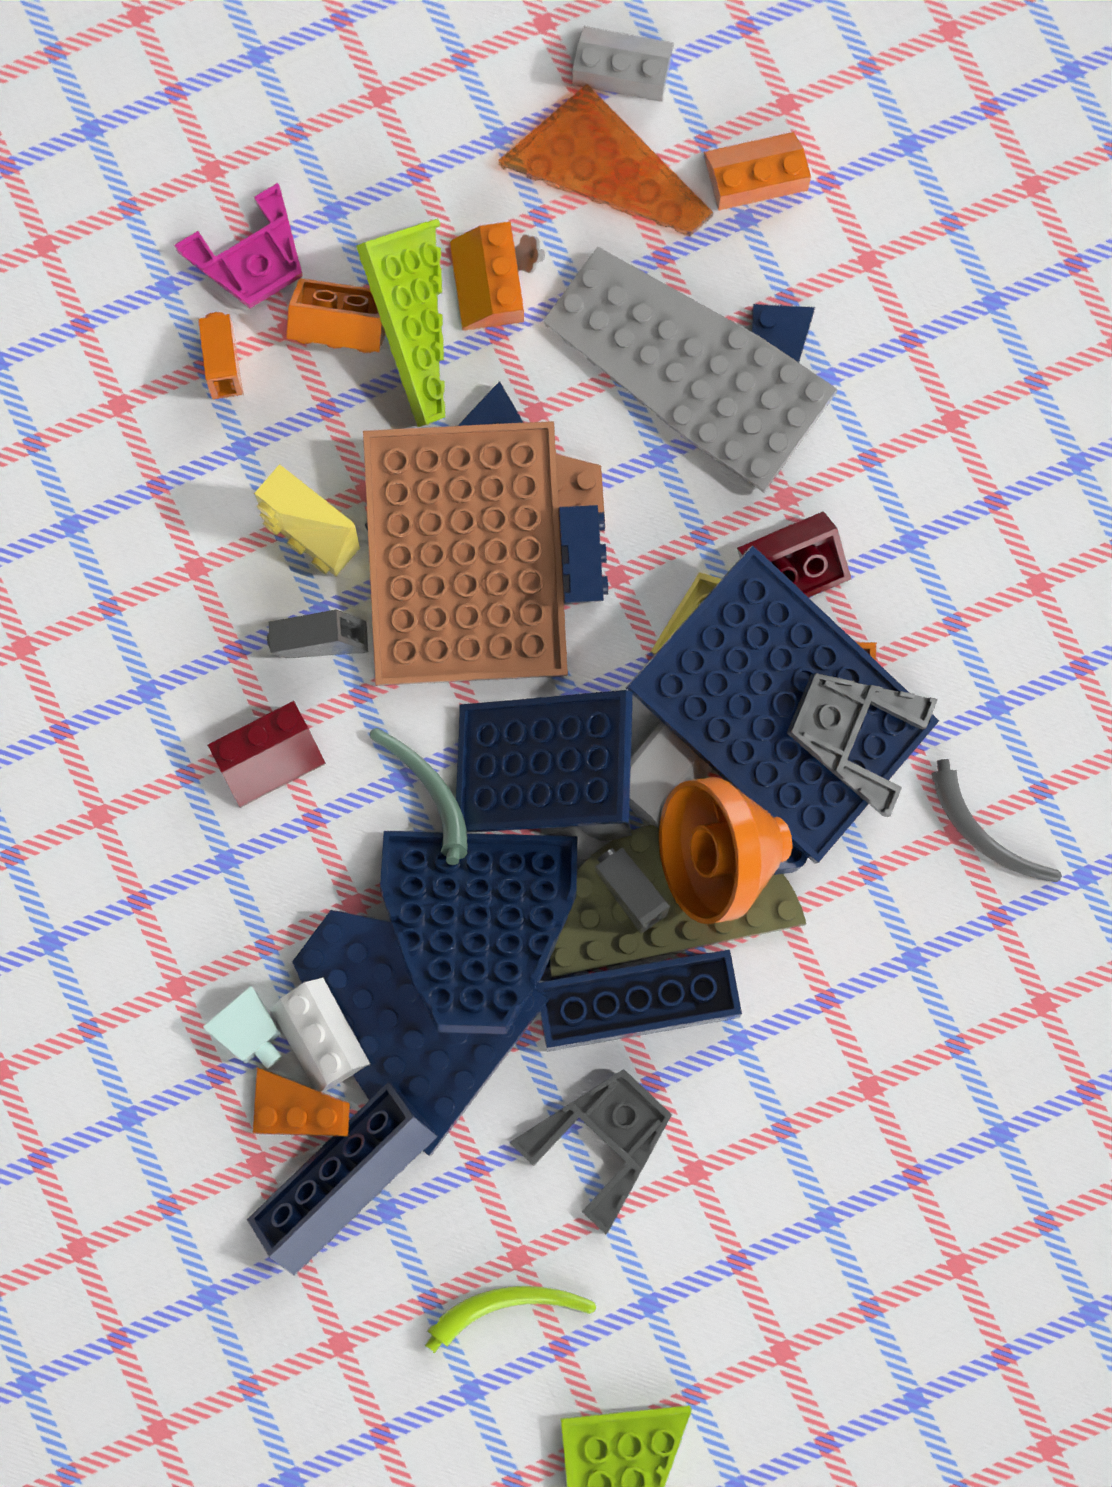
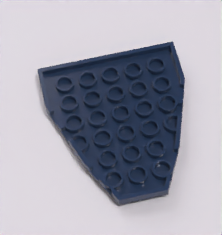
M384 831L380 892L407 973L437 1031L506 1034L542 978L576 899L578 836L467 833V855L459 859L458 864L450 865L446 862L447 857L441 851L443 832Z
M337 910L329 911L292 961L302 984L320 978L325 980L370 1064L353 1074L368 1100L390 1082L424 1117L437 1135L429 1146L423 1150L428 1156L435 1152L550 999L535 987L506 1034L438 1032L407 973L391 922Z

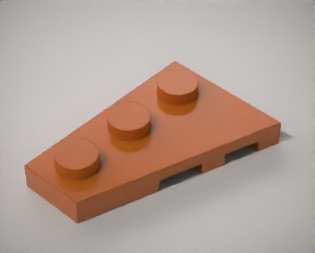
M257 1067L253 1121L254 1134L348 1136L350 1103Z

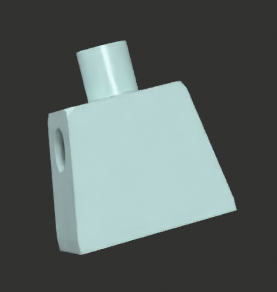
M251 986L203 1026L210 1035L245 1064L257 1056L263 1065L269 1069L282 1058V1055L271 1043L281 1033L260 997Z

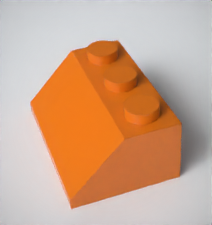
M794 132L704 151V158L718 211L809 190L811 173L804 148Z
M511 221L480 225L450 240L462 330L523 323L524 306Z
M303 278L298 280L288 306L286 339H292L301 344H326V346L334 349L342 347L353 348L362 353L380 352L385 330L380 321V315L370 288Z

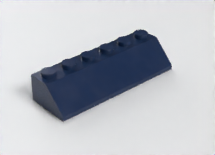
M388 1082L349 1120L348 1136H332L247 1221L268 1256L294 1276L425 1150L437 1135L424 1117Z

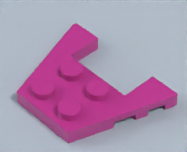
M278 183L254 197L256 204L270 224L217 256L213 254L199 231L174 245L176 251L248 308L254 307L303 277L281 188Z

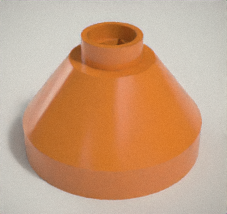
M717 777L689 780L678 784L670 792L664 804L659 827L661 863L674 899L691 919L702 924L731 921L742 917L750 909L778 869L780 863L789 858L792 850V837L788 825L782 818L773 817L768 811L729 782Z

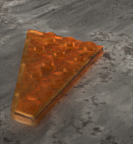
M588 84L583 86L498 160V165L504 170L508 168L526 175V178L534 181H543L548 186L568 193L580 194L591 198V201L595 203L607 204L612 209L634 217L635 215L654 221L656 225L671 227L676 232L687 236L693 235L713 217L712 210Z

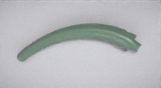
M378 728L372 729L370 731V738L407 765L430 793L442 823L443 843L441 851L447 857L446 862L448 864H458L459 859L467 855V830L461 809L451 790L440 775L415 751Z

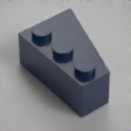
M598 505L559 507L564 604L604 601L603 595H608V577L602 576V563H607L606 544H600V531H605L604 512H598Z

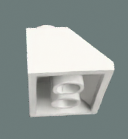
M323 978L304 982L281 997L271 1009L313 1089L325 1093L370 1064Z

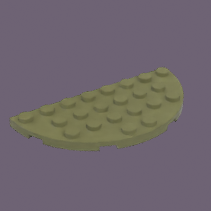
M648 825L632 830V836L608 842L592 854L577 870L576 899L551 954L552 978L805 926L807 923L797 895L784 874L773 875L750 909L738 919L713 924H702L691 919L677 904L667 884L661 863L659 829L653 825ZM623 847L670 906L667 916L642 934L639 933L595 872L596 866L600 864L597 859L612 848L617 852Z

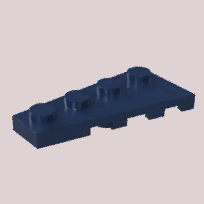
M753 304L751 332L760 336L799 363L815 307Z

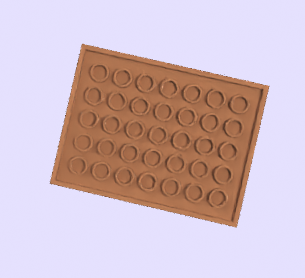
M554 421L363 431L376 686L568 676Z

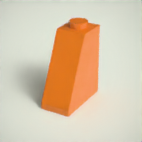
M222 312L209 313L205 318L198 320L205 378L212 399L244 395L230 314L224 315Z

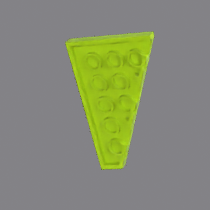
M438 218L356 245L360 262L363 265L370 291L376 303L380 321L384 327L391 353L395 359L401 383L404 386L417 427L445 418V402L443 398L445 381L440 380L439 361L444 360V344L442 334L443 314L438 313L437 296L442 294L441 248L436 246V228L440 227Z
M691 1405L562 1418L561 1428L567 1487H665L692 1413Z

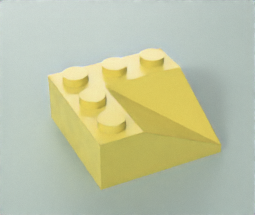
M280 464L254 493L258 502L257 508L261 511L260 516L264 520L263 525L273 534L278 535L281 533L288 538L287 544L298 554L302 555L305 552L312 557L311 563L322 573L327 574L329 571L336 577L360 549L355 524Z

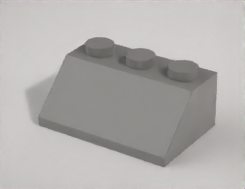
M584 26L575 55L572 85L663 102L674 43Z
M661 721L631 758L629 807L635 815L659 829L662 810L670 792L684 781L706 778L713 769Z

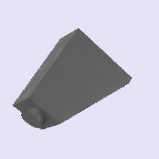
M337 609L270 621L267 643L270 653L283 658L368 652L367 621Z
M623 847L617 852L612 848L597 859L600 864L596 866L595 872L640 934L667 916L670 906Z

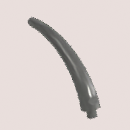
M949 759L937 760L938 771L932 773V779L936 786L935 791L940 804L957 831L973 847L996 863L1020 874L1051 882L1061 880L1062 874L1059 870L1028 861L1004 848L990 837L977 823L965 804L958 783L957 770H950Z

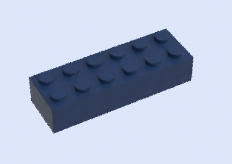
M730 949L538 983L536 986L537 989L550 998L540 1011L547 1052L738 1019L742 1015Z

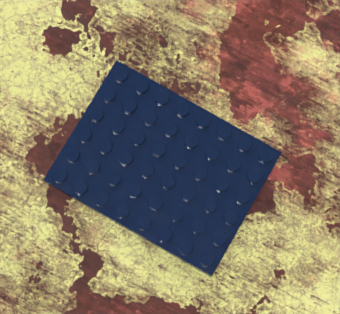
M751 546L627 685L626 689L633 692V695L725 781L768 811L773 817L782 818L789 827L792 843L816 864L822 860L867 807L868 803L787 734L810 675L817 673L864 685L879 686L898 692L908 691L754 546ZM870 704L847 760L890 780L939 720L932 714L927 728L920 730Z

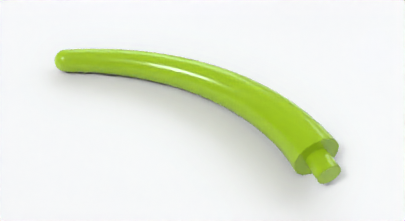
M513 1286L498 1288L472 1296L439 1317L438 1323L431 1325L427 1330L432 1336L425 1346L436 1353L442 1343L448 1347L455 1337L472 1322L491 1312L511 1306L548 1304L591 1314L595 1312L596 1304L582 1296L547 1287Z

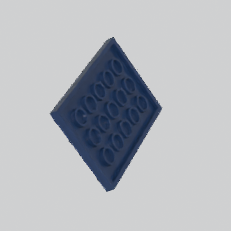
M618 690L460 704L456 801L464 817L467 833L629 823L633 692Z

